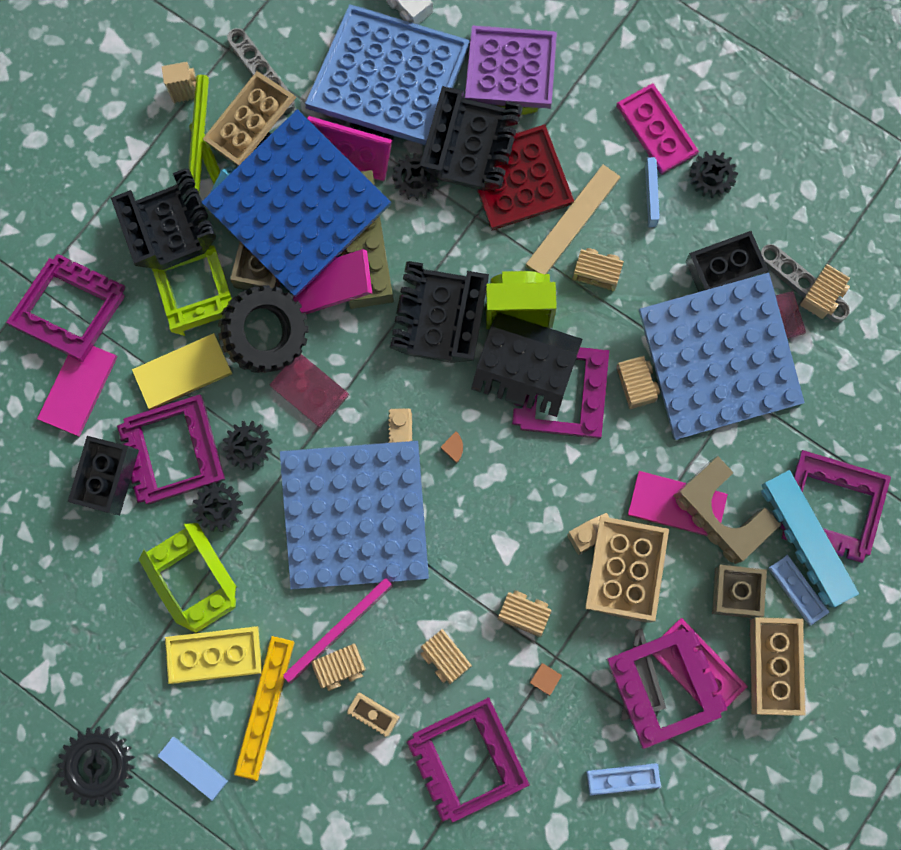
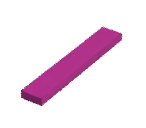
M387 579L379 583L301 657L283 677L289 683L297 679L312 664V661L318 659L393 587Z

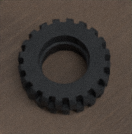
M269 285L249 288L228 302L227 307L221 313L223 315L222 319L218 323V327L221 328V333H218L219 340L223 341L224 346H222L224 353L228 352L230 355L229 359L233 363L236 362L240 368L251 370L254 373H267L281 370L283 367L295 362L294 359L303 352L301 350L302 346H305L308 339L305 338V333L309 332V326H305L306 313H301L300 308L302 306L299 301L294 302L292 300L293 295L289 292L283 293L282 289L278 287L270 288ZM256 309L270 310L281 323V340L275 348L268 351L255 349L248 342L244 333L245 319L250 312Z

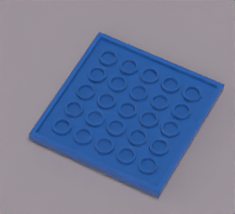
M297 109L202 201V204L297 297L391 205V201Z

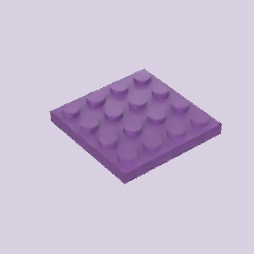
M472 26L465 99L493 105H505L506 101L518 103L523 107L551 109L557 32Z

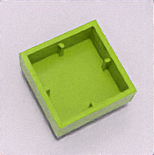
M502 271V274L496 275L490 280V284H486V329L491 328L498 312L547 328H553L557 309L556 282H550V274L532 271Z

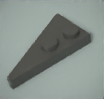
M642 628L635 631L633 648L647 643ZM648 655L634 661L654 712L666 709L651 656ZM624 703L621 713L622 721L630 719Z

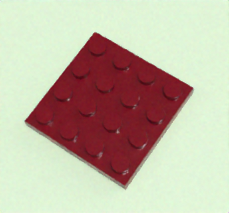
M545 124L516 133L511 154L508 157V164L495 166L506 171L501 189L487 191L477 189L491 231L570 206L574 203V198Z

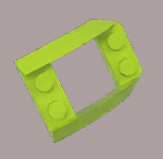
M211 245L205 254L165 270L152 269L171 332L185 336V330L222 318L223 315L221 313L232 298L214 245ZM207 257L219 295L178 308L166 271Z
M198 523L184 524L186 528L151 550L146 551L143 549L139 561L175 622L197 633L236 608L235 591L237 586L221 563ZM198 549L222 588L183 612L160 572Z

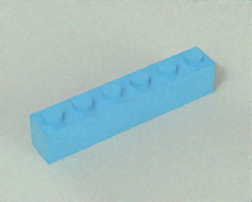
M788 470L762 484L763 489L761 493L767 502L770 501L774 507V510H772L774 517L779 523L782 522L786 529L784 534L790 543H794L797 549L795 553L798 560L802 564L805 563L808 568V578L813 584H817L820 590L818 595L823 604H828L829 607H836L859 594L791 471Z

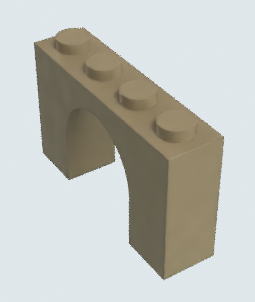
M717 456L710 460L673 496L677 499L676 503L683 510H687L692 516V521L706 531L708 539L724 551L723 555L725 558L737 564L744 561L781 524L766 508L758 510L740 528L727 527L716 519L711 506L713 494L733 474L731 469Z

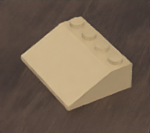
M257 71L204 136L203 140L219 154L239 166L255 150L296 97Z
M600 516L585 609L641 622H655L669 529Z

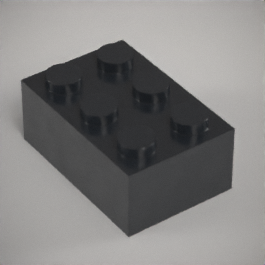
M752 231L691 252L686 259L687 267L698 292L762 275L769 271Z
M87 436L68 502L120 516L139 450L130 446Z

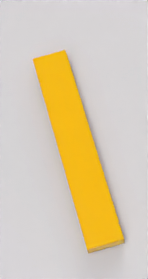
M271 636L234 774L236 776L255 781L259 779L285 681L283 676L288 670L295 644L294 641Z

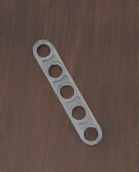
M232 29L228 33L229 45L250 74L253 76L257 68L265 67L267 72L264 76L289 91L248 35L242 29ZM236 35L243 37V41L239 44L232 42L233 37ZM247 51H253L255 56L252 59H245L244 54ZM295 100L283 114H289L295 109Z
M773 244L765 245L761 250V254L768 269L805 298L817 278L779 247ZM771 250L775 253L776 258L774 260H767L764 257V252ZM788 264L792 267L793 272L791 274H784L781 266ZM801 278L807 279L810 287L806 289L800 287L798 280ZM840 297L835 302L839 304V307L843 308L844 316L837 317L834 313L826 315L831 321L837 323L844 321L850 313L849 305Z

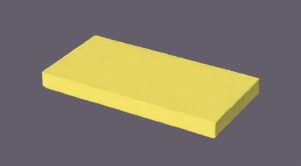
M214 333L132 369L149 410L160 407L232 374Z
M258 626L165 637L168 684L262 673Z

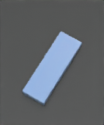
M648 157L645 165L648 227H656L660 219L657 160L655 157Z
M788 555L768 568L809 626L829 613Z
M175 737L171 738L158 755L159 758L212 801L228 783L227 779Z
M658 763L586 771L589 795L661 788Z

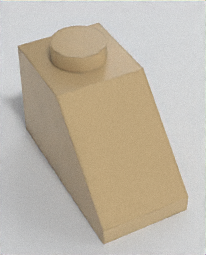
M607 513L600 515L602 517L610 518ZM600 516L569 531L567 536L578 555L595 546Z

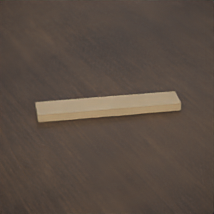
M602 165L528 260L526 267L533 272L547 274L611 192L621 176L605 165Z

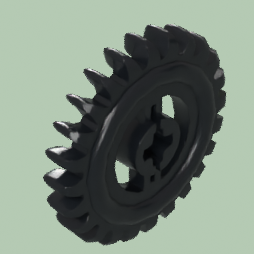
M98 726L93 734L92 728L88 727L86 735L82 731H78V740L74 737L69 738L71 746L63 745L66 754H59V758L63 760V763L56 765L63 771L58 773L57 777H64L60 786H68L65 794L68 795L73 792V801L81 797V805H85L89 799L91 807L96 805L97 800L101 806H104L105 798L110 802L115 801L113 793L118 796L123 795L120 787L129 788L125 779L134 778V776L128 773V770L135 769L136 766L130 765L128 762L133 760L135 756H127L126 753L132 747L123 748L127 739L123 738L117 741L119 732H115L110 736L111 729L107 728L102 734L101 727ZM92 749L91 756L86 759L83 766L85 774L90 777L88 783L79 773V763L82 756ZM102 750H104L112 760V770L109 777L99 784L100 777L106 775L110 768L108 759L105 756H101ZM93 764H101V769L93 768Z

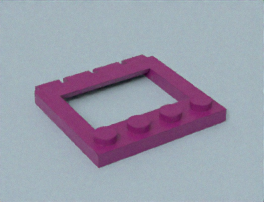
M57 254L54 259H48L6 323L10 327L83 362L123 301L125 285L112 279L109 280L108 277L93 270L90 272L89 268L76 262L72 263V260ZM54 277L105 301L82 337L30 313Z
M580 347L576 360L586 361L580 424L535 419L538 395L535 396V403L531 409L526 407L530 396L527 395L523 409H513L512 425L521 426L520 430L601 439L609 350Z
M200 394L124 418V423L117 425L120 440H129V442L122 445L139 450L131 476L132 484L140 482V485L133 487L137 503L145 501L147 505L203 488L205 485H212V482L219 483L225 481L203 397ZM184 413L201 475L158 488L141 427Z
M801 450L793 477L802 493L806 478L811 477L872 496L860 539L823 528L838 556L843 557L846 549L848 550L846 554L847 559L863 563L865 555L870 556L891 476ZM781 522L779 529L783 530L781 539L787 540L784 534L786 529Z
M685 628L606 659L642 749L722 717L720 713L728 710L721 694L712 695V692L719 690L712 671L706 674L702 671L710 666L702 649L694 652L693 648L700 645L694 630L686 632ZM677 644L704 711L661 728L634 661Z
M490 697L413 733L414 739L406 742L413 757L420 754L423 756L422 759L415 763L423 779L432 776L433 780L425 785L433 802L440 798L443 801L435 806L442 822L449 818L452 822H455L530 786ZM474 719L503 785L460 804L431 738Z

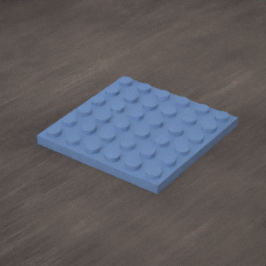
M349 5L306 100L305 108L426 145L442 86L453 88L470 46V40Z
M769 273L638 309L674 440L805 403Z
M418 441L280 451L291 589L380 583L384 579H387L389 582L429 579Z

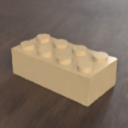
M751 619L752 715L804 716L803 619Z

